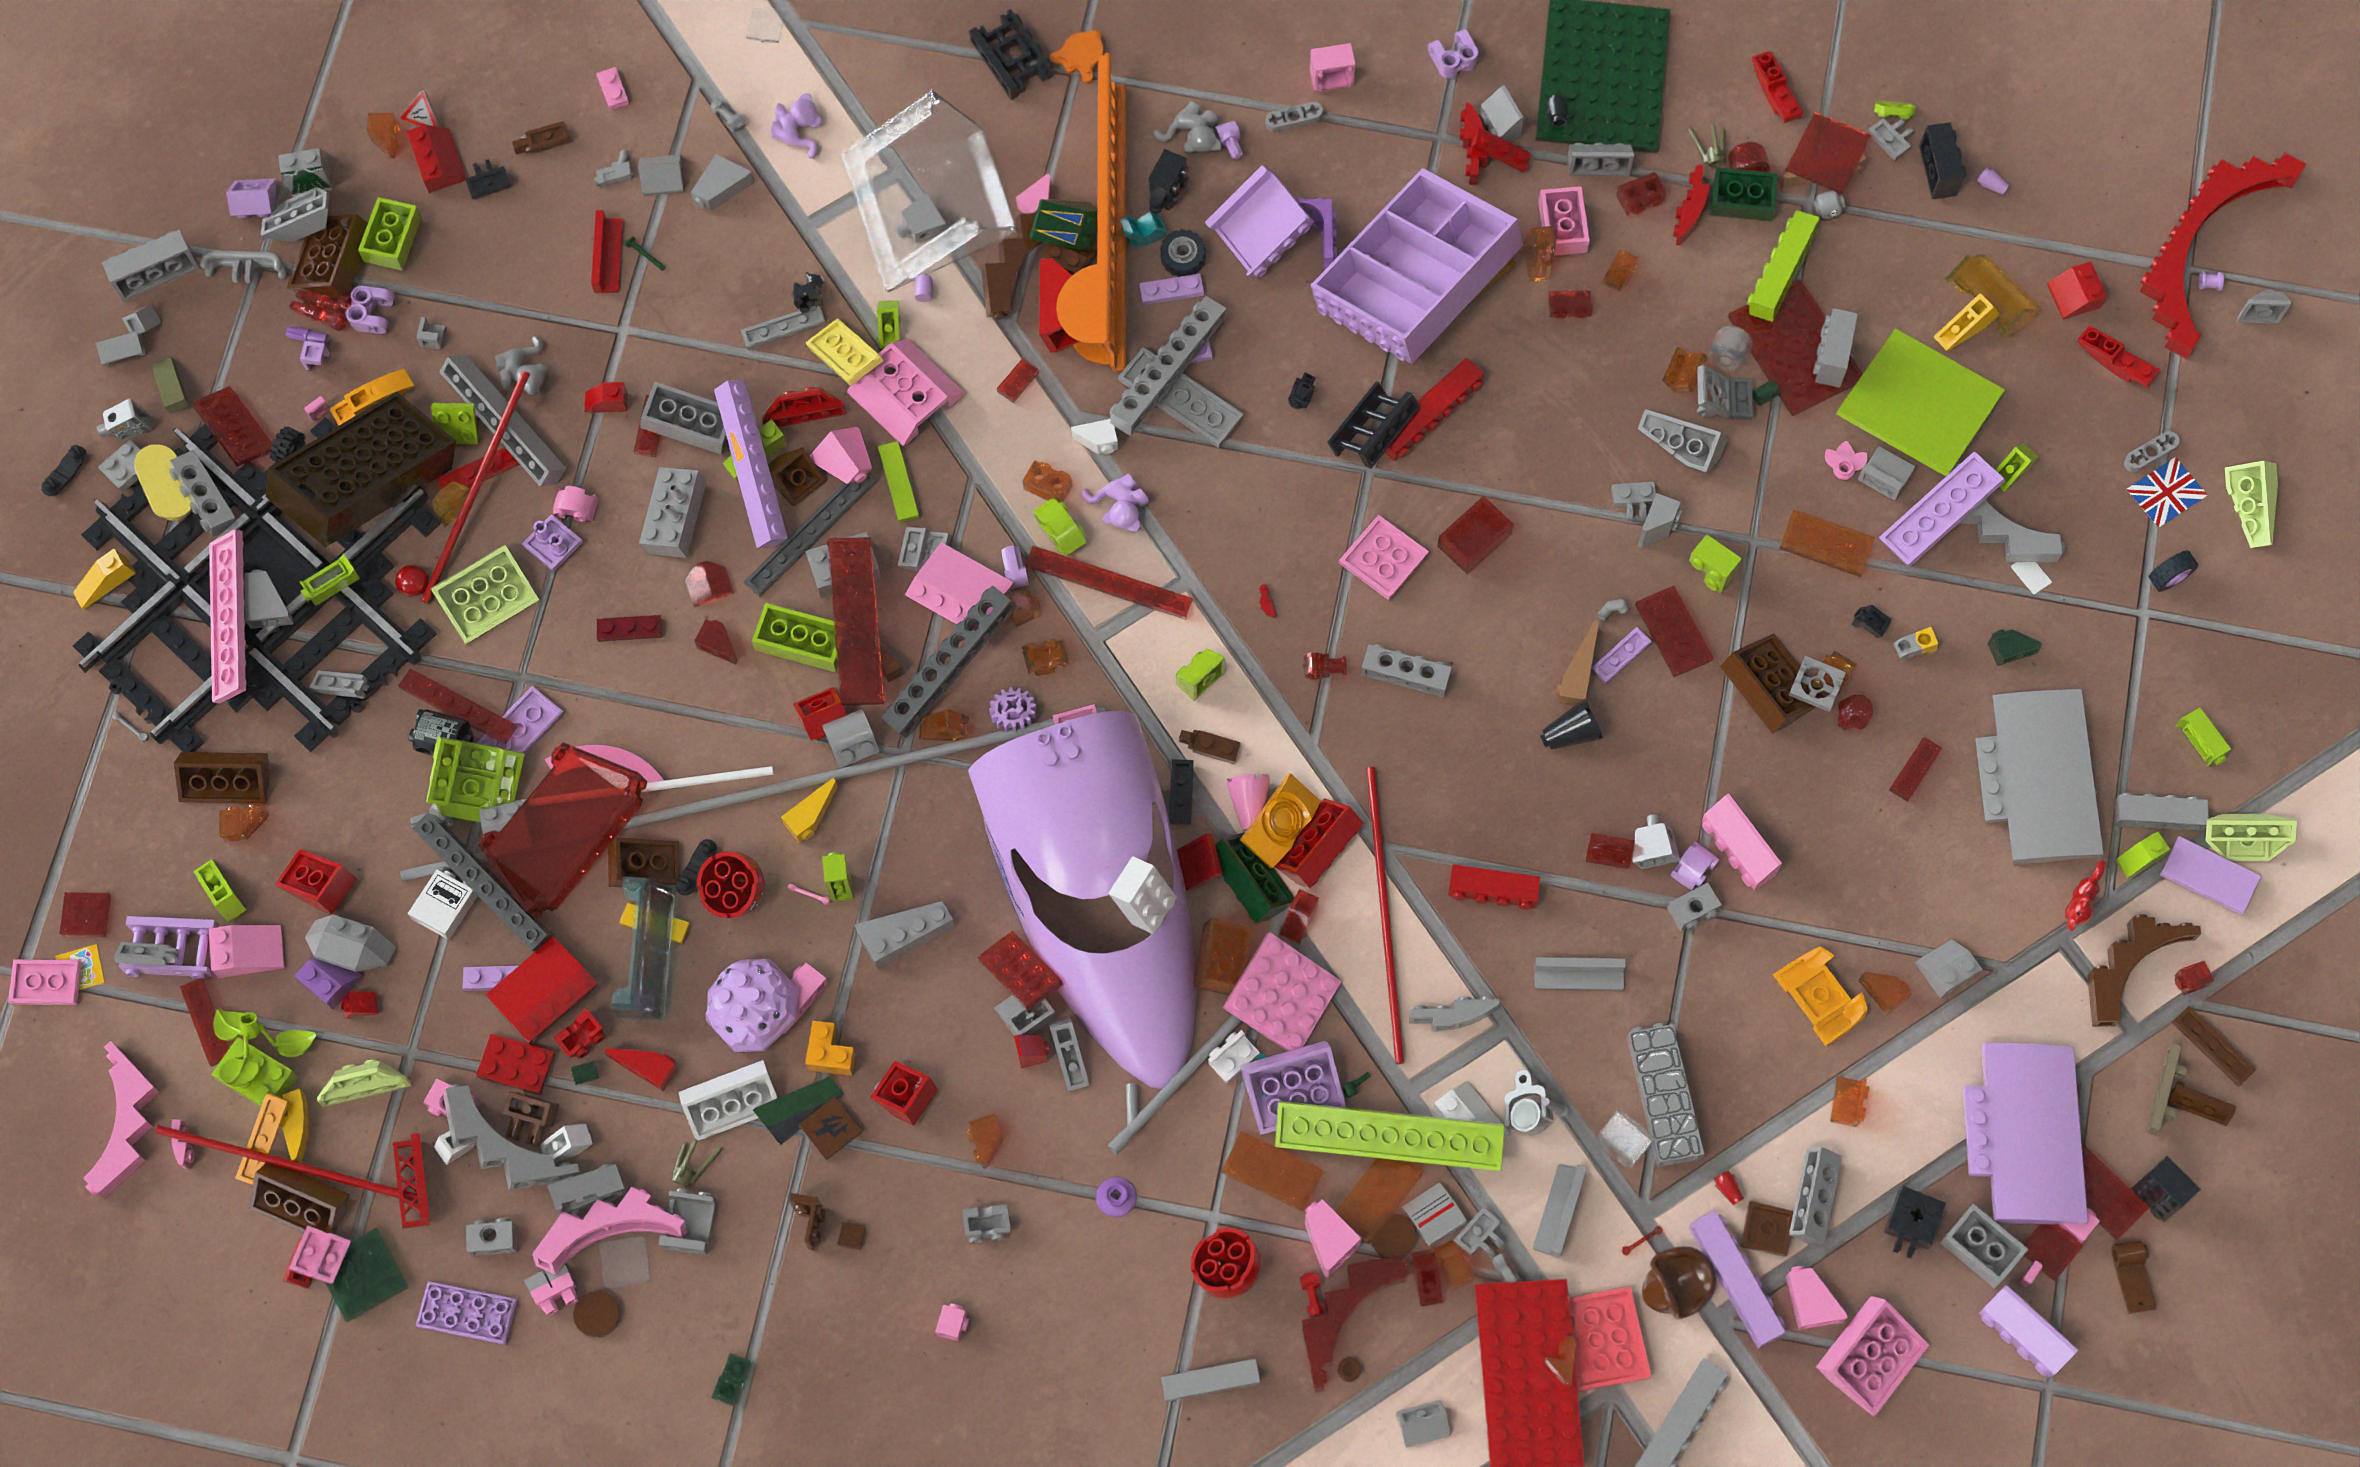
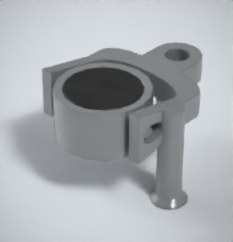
M1521 1070L1516 1074V1090L1510 1091L1504 1098L1505 1126L1513 1130H1519L1527 1135L1541 1133L1546 1128L1548 1121H1554L1552 1110L1560 1117L1568 1113V1106L1550 1100L1548 1089L1538 1085V1079L1526 1070ZM1532 1095L1541 1096V1104L1531 1099H1522L1514 1105L1521 1098Z

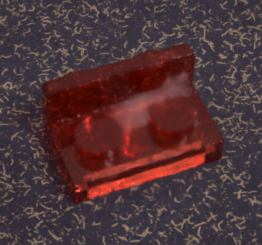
M1590 290L1549 291L1550 317L1564 319L1566 317L1586 318L1591 316L1593 304L1591 303Z
M1591 833L1586 862L1629 869L1635 840Z

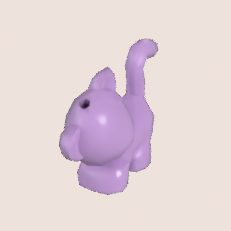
M809 93L802 94L798 100L792 103L789 112H786V107L783 104L777 103L775 110L776 121H773L771 127L772 138L780 140L789 146H808L810 150L807 156L813 159L817 154L818 145L813 139H800L797 132V126H811L814 128L822 124L817 108L812 102L811 95Z
M1129 474L1109 482L1095 496H1091L1088 489L1081 491L1082 498L1088 504H1097L1106 495L1118 500V502L1112 505L1110 511L1103 516V522L1106 524H1113L1120 529H1128L1132 532H1137L1140 529V512L1136 504L1145 507L1149 500L1142 489H1138L1135 481Z

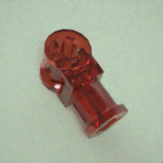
M1315 652L1304 655L1307 670L1304 675L1307 679L1329 678V673L1347 675L1346 656L1342 658H1329V654Z

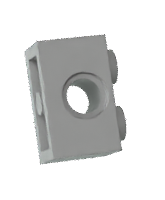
M1706 883L1671 901L1667 910L1680 931L1686 928L1692 930L1700 924L1699 921L1705 918L1711 920L1719 914L1718 911L1721 903L1709 883ZM1696 905L1701 911L1693 912L1690 906Z
M507 1218L496 1219L495 1223L479 1220L474 1221L473 1225H466L467 1253L471 1257L517 1253L516 1225ZM491 1232H496V1238L488 1242L486 1240L487 1235Z

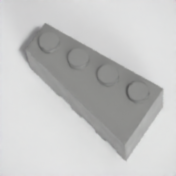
M943 901L854 924L856 933L877 969L955 927L953 919Z

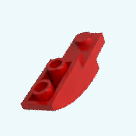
M1768 51L1752 56L1756 75L1775 115L1779 114L1784 123L1803 118L1804 112L1789 89L1787 77L1772 52Z
M1466 102L1465 110H1461L1460 122L1464 123V128H1460L1459 140H1463V148L1467 149L1466 159H1470V164H1466L1465 177H1469V185H1477L1479 167L1486 168L1487 155L1471 147L1475 130L1478 128L1484 130L1476 110L1471 103Z
M1695 165L1694 172H1690L1688 184L1692 185L1691 190L1687 191L1686 200L1683 199L1681 207L1677 206L1675 219H1679V223L1674 226L1673 237H1677L1676 245L1678 246L1693 232L1705 207L1710 185L1702 184L1703 165Z
M2090 325L2077 339L2081 347L2097 362L2128 383L2133 380L2148 388L2160 374V369L2124 350V344Z

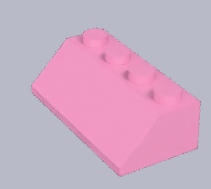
M1728 793L1704 814L1702 827L1706 833L1714 837L1718 849L1727 854L1731 866L1734 869H1738L1742 874L1743 882L1748 887L1751 886L1753 890H1756L1776 876L1782 863Z

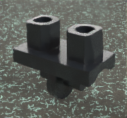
M1304 372L1301 379L1296 378L1288 397L1291 407L1295 409L1304 407L1307 409L1315 389L1313 383L1316 378Z

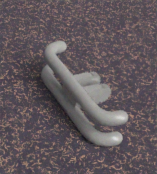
M215 250L206 253L200 262V267L205 269L207 277H211L214 269L217 267H233V283L239 282L243 267H245L244 277L246 283H252L254 267L274 268L278 272L280 279H285L287 275L281 258L272 252Z

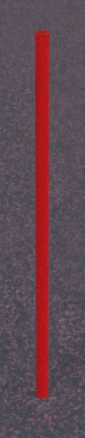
M522 371L422 596L421 601L429 604L433 595L430 588L439 582L528 381L530 373Z
M157 1125L155 1134L399 1198L398 1189L165 1126ZM405 1191L403 1197L410 1202L417 1196L416 1193Z

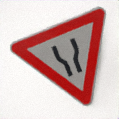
M422 90L400 116L401 121L416 126L431 125L440 127L425 90Z

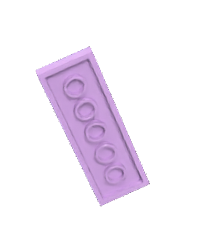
M1974 451L1885 531L1879 539L1910 568L2000 487L2005 480Z

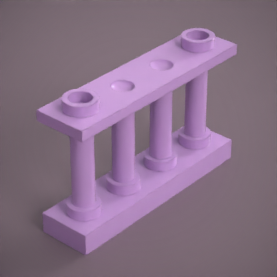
M127 916L125 925L134 933L133 943H142L143 934L154 932L156 934L155 944L164 945L165 935L176 933L178 935L176 949L180 952L173 965L150 966L119 963V968L127 976L138 977L139 974L191 976V978L204 980L205 977H213V972L204 966L209 929L220 927L215 920ZM198 934L200 938L196 965L183 966L187 936Z

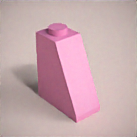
M1804 1266L1791 1268V1271L1786 1275V1280L1798 1330L1842 1323L1847 1319L1845 1311L1812 1268L1805 1269Z

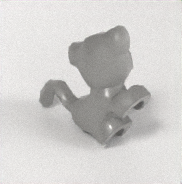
M1192 101L1176 115L1173 123L1168 128L1167 134L1164 135L1159 130L1153 132L1157 140L1167 142L1172 140L1177 129L1190 130L1188 139L1184 144V152L1188 153L1193 151L1200 153L1210 150L1218 151L1221 148L1220 140L1216 137L1215 131L1210 128L1217 125L1218 116L1210 110H1206L1202 114L1201 107Z
M538 336L532 338L534 347L513 348L503 354L495 355L498 373L501 375L503 389L510 388L513 383L512 381L518 382L522 371L530 373V376L523 391L530 395L538 394L539 389L543 385L545 374L548 372V366L542 363L522 365L525 356L536 355L543 349L542 341Z

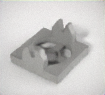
M1705 365L1697 367L1698 375L1696 376V381L1698 382L1699 405L1697 415L1702 414L1703 418L1720 415L1724 418L1730 417V378ZM1714 386L1718 389V395L1714 391ZM1707 391L1713 397V403L1707 398ZM1719 398H1722L1721 405L1719 406Z
M1805 656L1789 696L1830 712L1846 672ZM1811 669H1819L1817 676L1812 678L1804 676V673ZM1825 672L1831 676L1834 687L1825 683L1823 679ZM1811 681H1821L1823 688L1820 690L1813 689ZM1801 682L1808 685L1809 695L1802 689ZM1823 691L1830 694L1825 698H1815L1816 694Z

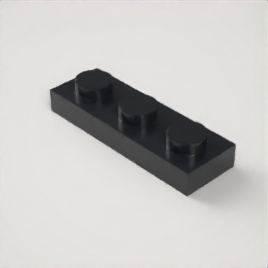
M1172 759L1170 824L1191 825L1194 760Z

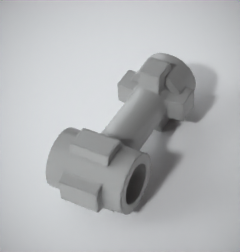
M715 99L711 104L712 112L716 115L720 113L728 120L726 125L732 132L744 126L746 120L741 113L737 112L733 115L726 108L727 103L724 100Z

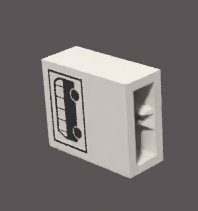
M436 869L408 912V915L413 921L450 940L478 895L464 881L461 883L455 880L456 876L446 870L442 873Z

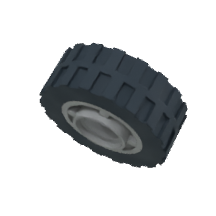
M1180 229L1179 231H1173L1171 234L1169 233L1163 239L1160 247L1162 265L1173 276L1182 277L1197 274L1205 264L1206 249L1203 239L1191 230ZM1182 251L1187 252V254L1184 256L1179 255V253Z

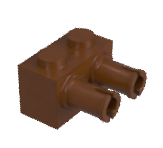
M509 1092L503 1114L509 1115L511 1119L505 1137L519 1141L524 1121H529L531 1128L526 1144L540 1147L544 1129L547 1126L554 1125L559 1104L520 1092Z

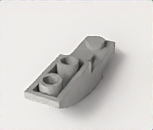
M1465 996L1454 1000L1453 1008L1445 1005L1437 1006L1436 1009H1427L1426 1006H1415L1414 1009H1410L1409 1024L1431 1023L1432 1032L1462 1028L1479 1022L1498 1010L1499 999H1494L1492 996H1484L1480 999L1472 1000L1471 997Z

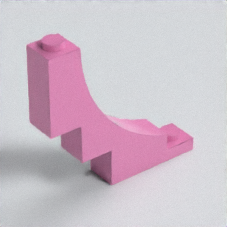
M111 1041L104 1048L109 1052L106 1055L107 1058L114 1064L109 1070L116 1094L114 1129L101 1158L83 1177L88 1183L85 1186L93 1196L98 1194L103 1198H106L146 1162L132 1145L153 1127L139 1111L160 1093Z

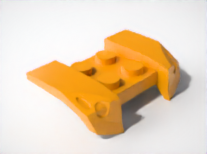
M1819 946L1774 973L1773 976L1783 990L1791 994L1814 1025L1813 1030L1824 1045L1828 1046L1862 1021L1868 1008L1862 992L1852 1000L1826 967L1834 955Z

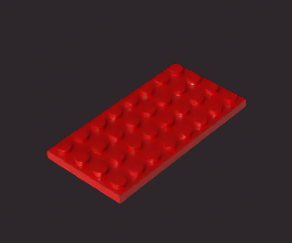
M1567 1279L1475 1284L1489 1466L1584 1467ZM1546 1360L1551 1364L1555 1371L1565 1381L1564 1384L1561 1383V1381L1547 1366V1364L1545 1363Z

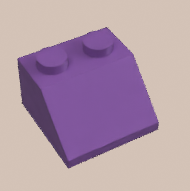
M314 957L309 959L294 975L305 988L332 1010L363 977L359 972L333 965Z

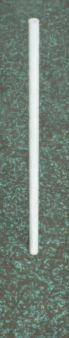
M769 766L523 799L522 801L525 808L768 776L774 775V768Z

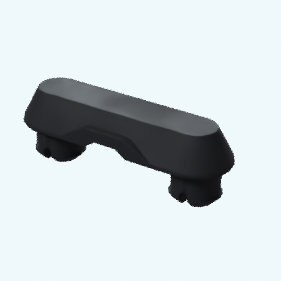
M72 445L71 449L68 450L67 454L60 461L58 467L45 478V481L41 484V490L45 495H57L63 486L69 483L86 458L87 453L83 447Z
M704 839L697 846L688 865L676 882V890L680 895H690L695 890L701 866L709 857L716 854L717 845L714 841Z

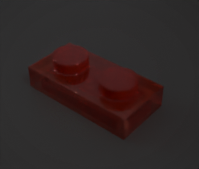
M1022 358L997 387V392L1014 403L1039 374V369Z

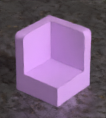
M304 341L300 361L305 370H310L311 364L322 366L324 357L329 358L330 353L325 343Z

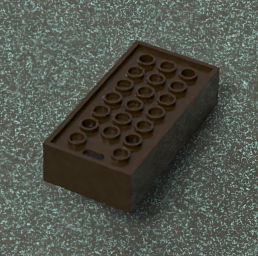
M395 392L268 467L265 497L326 548L415 493L421 487L423 488L452 470L456 440L402 395Z

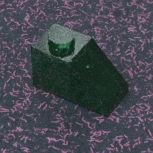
M2013 629L1994 632L1988 642L1997 666L2038 654L2042 647L2041 642Z

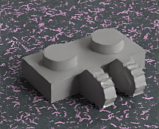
M1883 118L1869 128L1867 134L1895 161L1910 150L1911 145L1906 140L1914 132L1909 128L1902 134H1899L1898 131L1904 127L1905 122L1901 119L1891 126Z
M1654 482L1612 484L1611 487L1613 506H1626L1627 519H1633V506L1639 505L1640 517L1646 518V505H1652L1656 495Z
M1484 1207L1453 1241L1470 1257L1478 1248L1491 1259L1496 1256L1495 1252L1484 1243L1488 1237L1497 1247L1503 1249L1505 1243L1493 1233L1501 1222Z

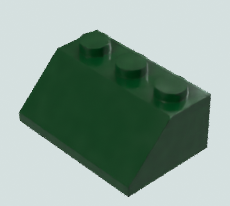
M1716 167L1710 215L1772 221L1775 212L1778 173Z

